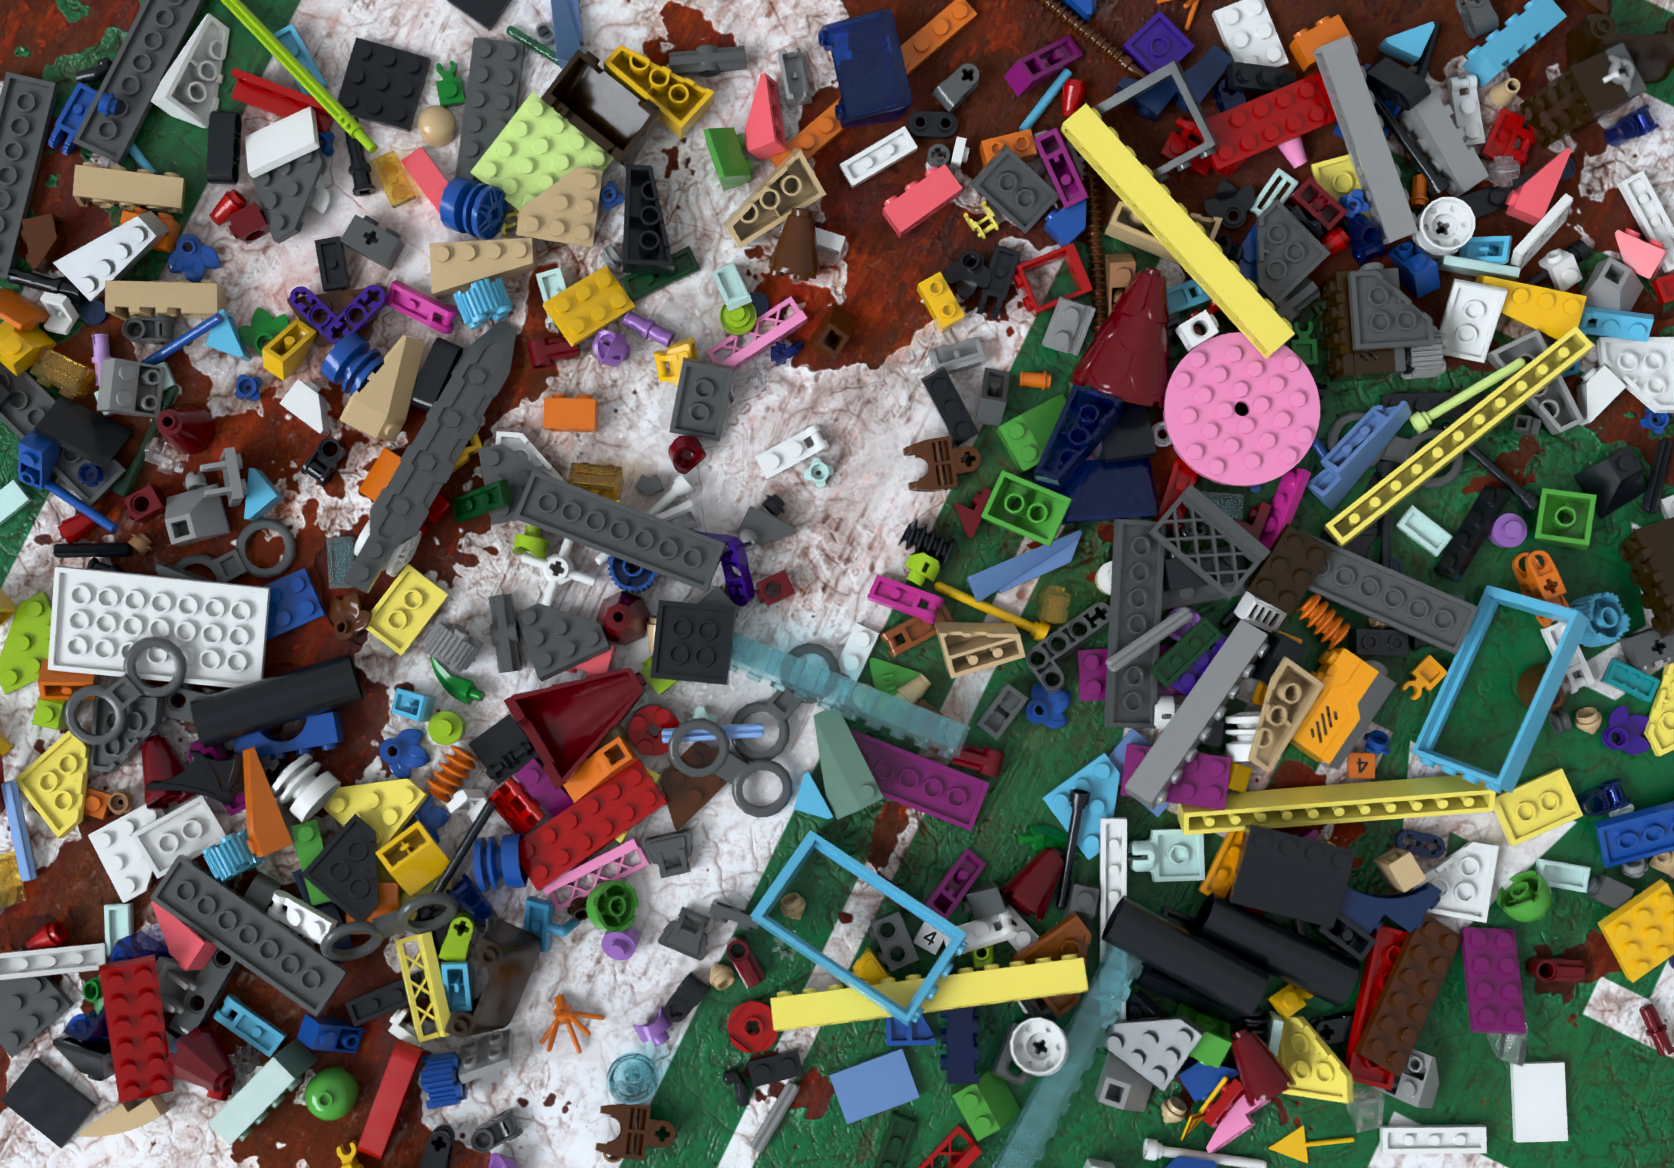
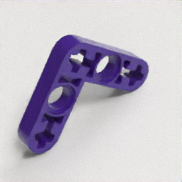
M370 285L338 316L306 287L299 286L294 288L290 293L289 299L295 309L323 336L336 345L341 340L338 337L334 339L336 337L334 333L336 329L343 330L342 334L344 337L352 332L358 334L385 307L388 296L385 290L378 285ZM372 292L375 294L380 292L378 295L380 301L377 303L372 301L368 305L372 309L370 312L361 305L362 301L368 304L372 300L370 296ZM300 294L304 296L308 294L305 298L314 306L309 309L302 302L299 303L300 299L298 296ZM361 309L364 314L363 319L357 323L352 322L350 317L352 311ZM318 310H325L327 312V319L323 323H316L314 316ZM346 320V322L354 328L351 330L350 328L346 327L347 325H345L342 322Z
M694 531L726 543L720 561L730 599L738 606L747 605L754 598L755 590L743 543L740 539L731 535ZM732 567L737 568L741 573V576L737 575L733 571Z

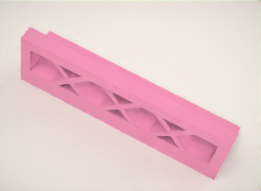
M790 296L757 318L755 333L750 332L746 334L753 336V342L744 348H738V338L741 336L731 335L706 352L713 363L734 366L735 371L807 324L808 319ZM790 305L796 314L785 321L779 320L781 310ZM777 313L776 319L770 318ZM762 322L775 323L774 328L764 335L758 334L759 325ZM734 341L733 346H728L730 343ZM722 348L732 350V355L719 363L714 355Z
M634 837L573 868L545 887L543 891L545 895H550L556 910L559 911L571 905L574 899L587 897L597 885L599 879L605 881L620 880L648 866L650 863L637 837ZM636 849L642 862L634 867L624 864L626 854ZM622 856L620 862L615 861L617 858ZM608 863L619 866L616 876L612 878L600 875L603 866ZM622 867L628 869V870H626V871L620 873ZM586 874L596 877L593 887L588 890L578 887L580 877ZM576 880L574 885L569 884L570 882ZM562 886L573 889L570 899L560 903L554 890ZM576 890L582 892V893H580V894L574 896Z

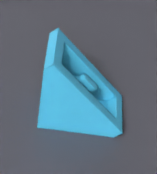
M1432 21L1385 38L1378 46L1379 50L1413 66L1420 59L1435 27L1434 22Z
M1512 236L1471 237L1460 248L1459 257L1504 265L1509 261Z
M224 309L218 311L224 321L211 329L205 345L244 361L251 360L245 344L240 339L238 327L232 314Z
M249 468L244 519L256 521L282 501L284 497L263 471Z
M397 688L391 713L417 722H429L436 696Z
M808 770L804 772L794 810L830 819L833 817V813Z
M468 961L442 962V979L449 1012L472 1011L475 972Z

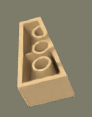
M795 148L723 223L735 246L739 249L785 221L788 215L792 213V208L804 209L826 195L801 149Z
M83 162V165H75L72 195L80 207H89V202H92L101 208L112 209L114 204H119L120 207L127 210H133V207L141 208V206H146V210L152 212L183 214L186 183L184 178H180V175L176 173L165 172L163 176L155 175L153 171L146 169H137V172L126 171V168L121 166H110V169L99 168V165L96 163Z
M1119 201L1110 217L1104 234L1180 265L1124 202ZM1196 213L1188 214L1193 222H1198L1203 226L1206 232L1205 235L1211 241H1214L1223 218L1202 217L1201 214Z

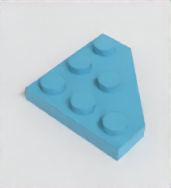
M1105 752L1042 797L1068 832L1072 813L1071 802L1068 800L1070 789H1082L1091 793L1089 804L1082 810L1077 846L1088 860L1100 853V817H1114L1120 773Z

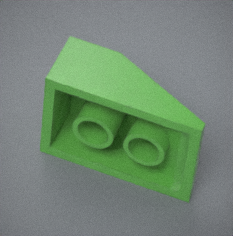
M1063 393L999 426L996 430L1020 475L1087 438Z
M1002 470L981 517L993 525L1051 547L1072 499Z

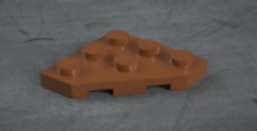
M1074 912L1013 955L1012 958L1014 962L1025 961V965L1036 964L1035 959L1051 957V962L1061 961V956L1077 954L1078 958H1084L1086 968L1087 950L1092 934L1077 913ZM1081 993L1043 997V1000L1056 1017L1059 1018L1079 1004Z

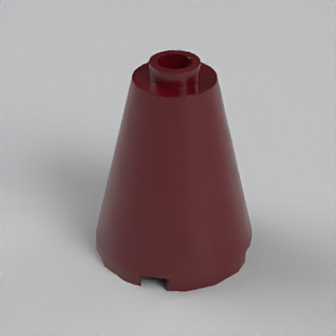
M193 404L164 410L158 415L156 420L157 428L168 445L176 452L185 455H197L205 451L216 434L215 422L211 414L202 407Z
M160 735L149 737L141 746L144 798L147 808L149 810H160L169 808L168 803L177 801L179 805L192 799L197 793L170 790L147 791L145 789V786L150 781L168 780L186 769L167 738Z
M1052 847L1049 850L1042 849L1000 889V895L1005 894L1006 898L1004 900L1023 915L1028 917L1032 913L1036 915L1035 921L1042 922L1065 864L1062 860L1063 855Z
M1247 1028L1233 1034L1234 1040L1231 1047L1249 1107L1256 1105L1255 1099L1256 1101L1262 1100L1264 1102L1288 1090L1287 1083L1290 1086L1296 1085L1293 1076L1254 1030L1248 1032Z

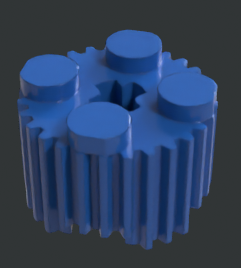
M608 557L610 559V562H607L610 565L608 570L611 571L609 576H612L611 580L615 582L614 584L624 591L634 593V591L636 593L640 591L645 592L651 586H654L653 583L658 581L656 578L660 577L659 574L641 567L638 572L636 571L635 574H631L630 563L615 557Z
M452 1051L423 1056L422 1062L426 1063V1069L421 1070L420 1073L421 1087L423 1091L426 1090L430 1101H426L428 1109L458 1105L462 1103L461 1100L467 1099V1086L465 1083L462 1084L458 1076L459 1054Z

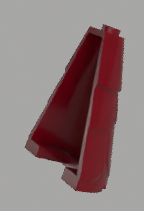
M1147 267L1146 271L1139 270L1113 305L1114 310L1094 335V340L1073 368L1070 378L1073 384L1081 388L1089 385L1092 390L1091 392L1116 400L1145 406H1153L1155 401L1159 402L1158 406L1164 407L1165 391L1170 379V347L1167 327L1170 320L1166 277L1161 275V270Z
M631 668L589 675L582 680L554 684L551 687L514 694L503 701L516 723L524 729L545 765L543 769L555 789H558L563 784H566L588 756L596 751L611 730L620 725L646 692L644 686L647 683L640 671L635 674Z

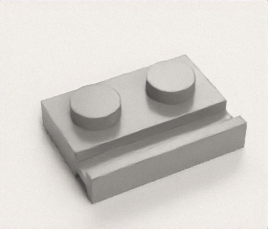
M1060 296L1042 345L1078 356L1096 308Z

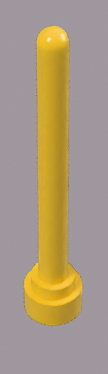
M940 581L934 584L936 591L1007 623H1014L1016 627L1030 632L1029 635L1033 636L1035 641L1041 642L1046 638L1051 626L1050 624L1043 621L1040 623L1037 621L1035 623L1030 622L983 600L977 603L974 596Z

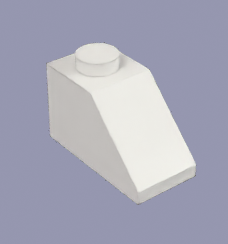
M1605 365L1598 368H1589L1581 376L1583 381L1577 386V407L1584 419V422L1580 423L1581 426L1591 423L1627 387Z
M297 379L279 404L319 434L327 437L330 434L326 400L324 396L318 393L321 388L310 380L305 383Z

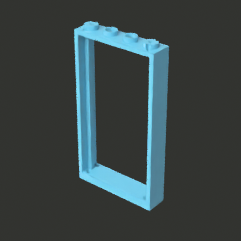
M1487 585L1477 606L1479 608L1457 655H1455L1411 753L1420 757L1419 762L1428 767L1434 768L1436 764L1441 766V771L1452 776H1456L1457 773L1462 774V779L1478 785L1479 781L1486 783L1485 788L1499 794L1501 790L1512 793L1590 619L1578 610ZM1500 604L1566 623L1567 625L1500 774L1496 775L1433 750Z
M811 830L751 913L752 921L906 1026H909L912 1021L917 1023L924 1012V1009L921 1007L925 1000L931 1001L939 989L936 986L941 976L943 978L948 976L954 966L951 964L954 956L958 955L960 957L968 945L965 942L967 933ZM814 849L951 939L906 1009L768 916Z

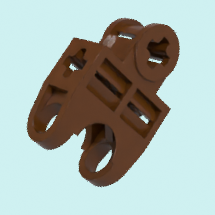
M951 436L927 439L903 448L904 456L915 455V458H921L928 464V472L925 476L919 478V481L908 483L910 491L938 492L957 489L956 476L974 473L981 463V455L974 447L966 446L952 449ZM939 444L941 445V452H942V459H943V461H941V457H940ZM965 454H969V457L975 460L972 461L970 467H967L964 462L961 463ZM942 467H944L946 485L944 484Z
M629 1103L604 1105L600 1107V1113L610 1114V1117L615 1118L619 1122L621 1130L615 1140L607 1141V1144L596 1143L595 1150L619 1158L645 1160L646 1147H668L673 1143L676 1133L671 1123L650 1119L651 1106ZM638 1109H639V1112H638V1120H637V1128L635 1129V1127H636V1119H637V1111H638ZM661 1127H664L663 1130L668 1132V1136L663 1138L662 1142H659V1137L655 1136V1131H659ZM636 1134V1137H635V1145H634V1153H633V1155H632V1152H633V1144H634V1135Z

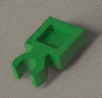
M453 60L450 61L451 68L447 72L443 71L440 63L436 65L437 72L443 78V80L436 81L440 106L445 108L465 105L466 100L463 80L461 77H455L457 66Z
M1308 321L1306 323V331L1302 332L1298 328V322H1294L1292 324V331L1295 333L1296 340L1289 341V349L1296 353L1306 366H1316L1318 364L1317 339H1309V335L1313 331V323Z

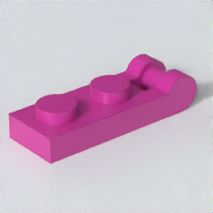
M398 280L391 283L386 305L443 334L452 333L454 327L452 321L457 317L458 309L455 306L444 304ZM437 314L443 316L442 320L437 318Z
M878 574L867 596L869 601L919 618L929 624H934L937 617L935 613L938 608H941L944 601L937 595ZM922 601L928 603L926 610L920 608Z

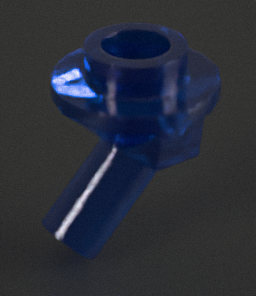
M797 340L786 349V344L776 341V346H771V362H776V367L786 364V359L793 357L804 348V344Z

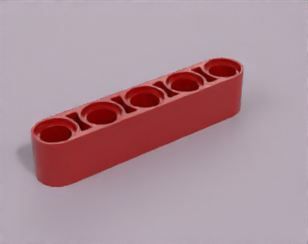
M402 1039L398 1040L359 1141L358 1151L379 1160L383 1159L422 1059L424 1048Z

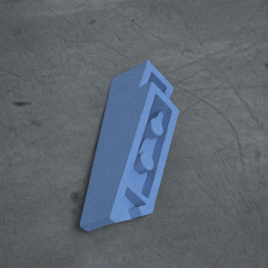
M551 0L556 55L561 69L566 66L578 49L582 51L580 45H584L578 0Z
M1401 401L1398 406L1387 408L1383 405L1373 406L1320 461L1325 469L1311 479L1306 487L1329 510L1333 511L1411 416L1412 412L1408 403Z
M1078 530L1054 540L1051 547L1042 545L969 576L967 582L976 602L982 601L997 590L999 593H1003L1069 564L1082 531Z

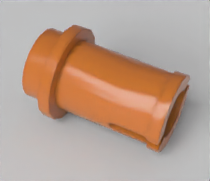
M1423 174L1412 176V190L1409 203L1410 207L1414 209H1423L1429 202L1427 197L1428 181Z
M1020 371L1019 387L1042 388V391H1045V388L1050 389L1051 373H1046V371H1043V373Z

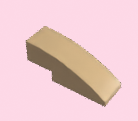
M161 1094L152 1096L139 1106L136 1105L134 1100L127 1101L78 1133L81 1137H100L123 1133L153 1121L169 1111L170 1108Z

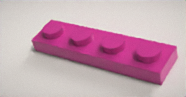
M1292 468L1282 476L1258 540L1269 550L1286 523L1291 525L1311 475L1305 469Z

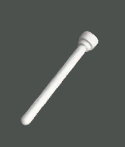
M680 474L673 480L672 489L645 513L653 516L661 513L678 496L682 497L684 494L687 496L694 488ZM601 552L596 556L595 561L597 564L602 565L609 559L610 555Z
M1146 1138L1143 1145V1158L1145 1160L1155 1161L1156 1159H1161V1157L1176 1158L1179 1156L1210 1160L1220 1165L1234 1167L1267 1168V1162L1262 1159L1163 1146L1157 1139Z

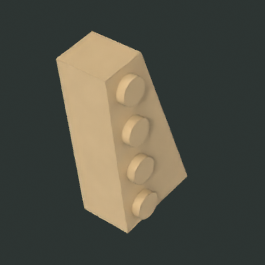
M532 238L429 243L432 295L438 300L460 290L461 293L468 291L471 288V284L485 278H489L490 282H494L496 278L508 279L538 269L537 244Z
M105 280V311L124 321L129 318L169 316L174 317L175 320L208 319L218 313V311L226 310L225 288L217 284L215 280H201L200 283H191V281L177 280L175 282Z

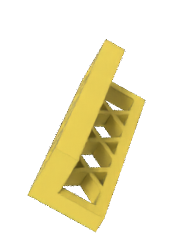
M432 932L395 940L417 1042L421 1043L451 1035L444 1032L450 1018V1012ZM417 942L418 953L414 959L405 955L404 943ZM414 966L422 969L424 973V978L419 985L411 981L410 972ZM420 991L429 995L430 1003L425 1011L416 1005L415 999ZM418 1012L423 1014L421 1018H419ZM427 1016L435 1022L437 1032L423 1036L421 1025Z

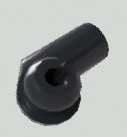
M109 58L99 59V66L76 72V80L86 84L105 78L112 65V61Z
M732 1068L731 1071H724V1083L726 1085L734 1083L737 1104L739 1106L749 1105L748 1087L739 1070Z

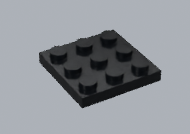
M356 37L337 101L353 117L410 132L431 60L425 56Z
M659 600L650 678L729 685L737 608Z

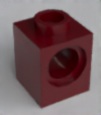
M255 202L228 216L232 224L229 226L231 233L236 239H241L246 244L270 232L263 209Z
M149 484L123 499L127 505L125 507L127 515L136 522L146 523L166 510L167 499L160 487ZM145 499H148L149 507L146 511H143L141 504Z
M785 570L757 582L759 588L755 590L760 603L766 602L768 607L796 594ZM772 582L779 583L781 586L780 594L775 597L769 596L767 593V586Z

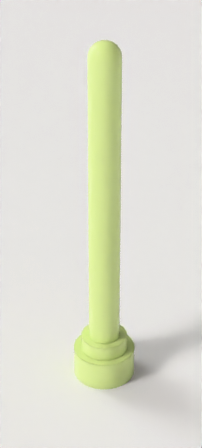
M1518 358L1428 412L1414 413L1409 417L1411 424L1421 434L1429 429L1428 426L1432 424L1431 421L1520 370L1526 365V361L1523 358Z

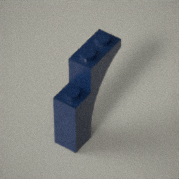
M1215 44L1200 61L1184 72L1199 104H1201L1226 72L1227 65L1234 60ZM1123 77L1114 92L1117 94L1139 80ZM1173 77L1126 103V105L1130 104L1136 108L1137 113L1143 119H1150L1155 122L1172 99L1176 101L1175 104L1179 109L1184 112H1190Z
M1426 882L1414 890L1395 895L1369 894L1347 886L1338 913L1367 934H1370L1372 931L1376 932L1381 927L1384 921L1382 919L1384 914L1411 933L1422 926L1425 921L1423 916L1428 909L1435 908L1441 899L1439 895L1442 891L1430 882Z

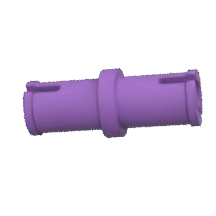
M630 310L626 313L622 322L624 326L641 333L643 338H651L667 348L671 345L675 336L674 332L660 327L656 324V321L652 319L647 320Z

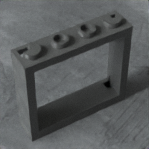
M1178 61L1170 62L1092 107L1103 117L1171 77L1174 78L1205 142L1153 170V177L1158 183L1169 179L1168 173L1175 169L1181 172L1192 166L1191 161L1200 156L1203 160L1215 153L1214 148L1220 145Z

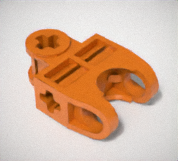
M1537 550L1530 553H1520L1514 557L1512 569L1523 595L1570 608L1563 597V594L1567 591L1548 553ZM1535 555H1540L1544 559L1543 567L1540 565ZM1522 557H1526V572L1519 568V560ZM1535 615L1543 627H1548L1551 625V622L1555 621Z

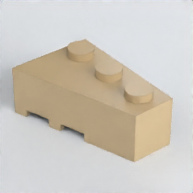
M934 622L945 666L951 679L1026 657L1020 633L1014 623Z

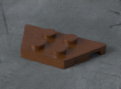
M379 286L387 293V288L385 286ZM365 288L317 294L316 296L338 316ZM372 292L370 294L372 300L368 304L362 301L361 305L370 312L372 309L368 305L372 301L376 303L380 301L378 297L380 292L378 294ZM306 296L298 297L300 299L299 303L302 302L309 309L314 306L305 298ZM287 298L288 304L299 320L317 331L314 342L318 347L335 345L290 303V299ZM355 309L350 316L352 322H360L364 314L361 309ZM318 310L314 316L316 323L325 322L328 315L325 310ZM379 313L358 333L366 341H369L371 338L373 324L377 320ZM346 320L342 322L345 325H347L346 327L350 328L351 330L354 328L353 326L348 324ZM336 329L334 331L336 334L334 339L337 337L342 339L344 337L342 334L343 330Z
M695 742L681 758L690 765L704 766L716 758L719 749ZM672 764L661 775L660 784L668 802L667 806L674 828L678 831L727 781L716 774L706 777H690L682 774Z

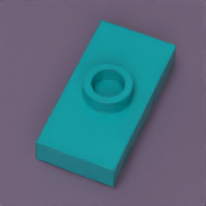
M1611 658L1601 682L1646 703H1651L1661 680L1622 661Z

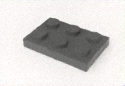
M1006 145L997 152L970 183L1025 234L1059 198L1058 193Z
M683 357L669 428L670 433L720 441L734 366Z

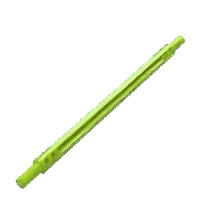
M220 0L353 139L356 138L371 154L377 151L378 146L364 132L361 124L352 117L240 0Z

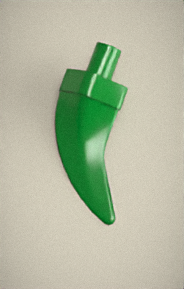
M430 657L436 677L452 697L468 705H471L473 699L478 701L484 700L485 692L477 690L474 681L449 674L435 658Z
M1038 824L1030 825L1029 833L1019 835L1018 839L1020 845L1031 844L1034 851L1050 847H1058L1065 850L1068 835L1052 826ZM1076 845L1075 855L1083 857V852Z

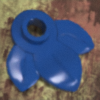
M184 234L178 238L176 249L168 257V267L171 273L182 271L188 281L200 283L204 277L205 268H220V260L216 251L210 246L203 245L196 235ZM186 242L192 244V251L189 252L185 249Z
M1046 679V684L1051 686L1049 680ZM1037 682L1030 691L1031 700L1025 706L1027 719L1034 724L1044 723L1052 729L1063 727L1068 721L1062 712L1070 705L1071 694L1062 690L1058 694L1051 695ZM1035 707L1041 708V715L1036 714Z
M405 729L396 738H388L381 743L379 755L384 762L389 763L390 770L396 777L409 779L411 768L422 767L430 762L431 759L428 753L419 746L424 734L418 729ZM391 746L397 748V753L394 756H390L387 753L388 748Z
M429 794L428 798L413 815L416 822L420 821L424 824L439 844L440 839L436 829L441 828L449 821L450 814L443 808L433 807V796ZM407 823L402 831H405L411 825Z

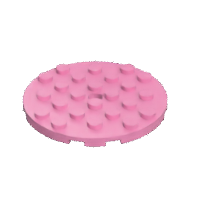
M1236 332L1206 340L1192 349L1181 360L1167 384L1163 417L1166 432H1168L1174 450L1193 471L1208 480L1222 485L1248 487L1264 484L1284 475L1306 455L1318 430L1320 400L1317 386L1309 369L1296 353L1283 344L1270 357L1265 359L1242 332ZM1237 403H1246L1248 408L1247 415L1239 416L1235 412V405Z

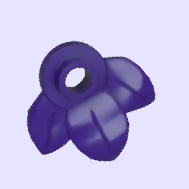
M1624 705L1615 708L1610 713L1608 726L1602 733L1603 744L1608 749H1622L1628 754H1640L1647 751L1650 745L1640 735L1646 728L1649 718L1638 714L1629 715ZM1613 733L1617 734V740L1615 742L1611 740V735Z

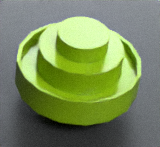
M751 302L732 311H728L726 304H724L720 310V322L723 329L729 334L743 336L754 329L757 322V313Z

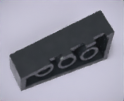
M626 164L623 273L674 275V263L670 252L653 168L650 165Z

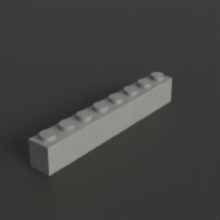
M1350 35L1320 46L1313 51L1361 190L1365 196V201L1370 205L1369 212L1380 244H1388L1418 232V220L1415 213L1411 212L1408 204L1410 200L1409 194L1401 184V171L1399 166L1393 161L1391 155L1392 145L1385 138L1383 132L1384 123L1381 116L1377 115L1374 107L1375 97L1373 92L1367 87L1365 81L1367 79L1366 71L1359 64L1357 58L1358 49L1355 42L1351 41Z
M1242 619L1239 621L1125 785L1127 794L1154 810L1157 804L1161 806L1168 796L1167 789L1172 783L1176 784L1183 774L1181 769L1185 763H1191L1198 752L1196 747L1201 741L1205 742L1212 732L1210 727L1214 721H1220L1227 710L1225 705L1230 699L1234 700L1241 690L1239 685L1243 679H1249L1256 667L1254 663L1259 657L1262 659L1270 648L1268 634Z

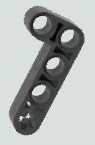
M1098 602L1027 652V666L1047 693L1051 695L1058 694L1064 689V675L1057 663L1109 627L1110 606L1108 604ZM1096 613L1105 614V620L1101 618L1096 619ZM1077 626H1083L1087 629V632L1083 636H1076L1073 633V629ZM1055 641H1063L1066 647L1061 651H1056L1052 648V644ZM1036 655H1041L1045 658L1044 663L1040 666L1031 663V659ZM1055 675L1060 678V682L1056 686H1049L1046 684V679L1049 676Z

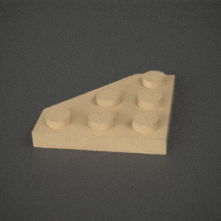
M576 167L523 206L518 212L516 236L593 248L603 171Z

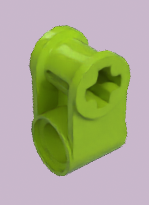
M459 912L451 921L447 936L444 938L439 959L450 962L465 961L475 923L471 914ZM461 921L466 922V927L463 931L459 930L458 924Z

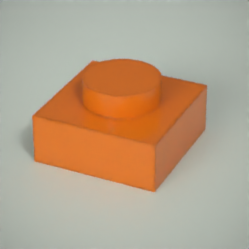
M87 787L83 814L102 820L107 819L109 812L108 799L112 793Z

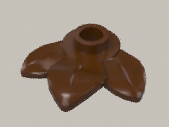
M358 591L348 593L342 600L334 597L331 601L329 615L334 623V634L339 640H351L356 637L358 631L364 630L369 625L372 613L361 610V600Z

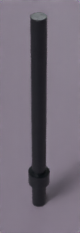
M487 800L431 893H443L495 809V802ZM435 904L417 909L418 914L413 921H426V919H430L436 909L434 907Z

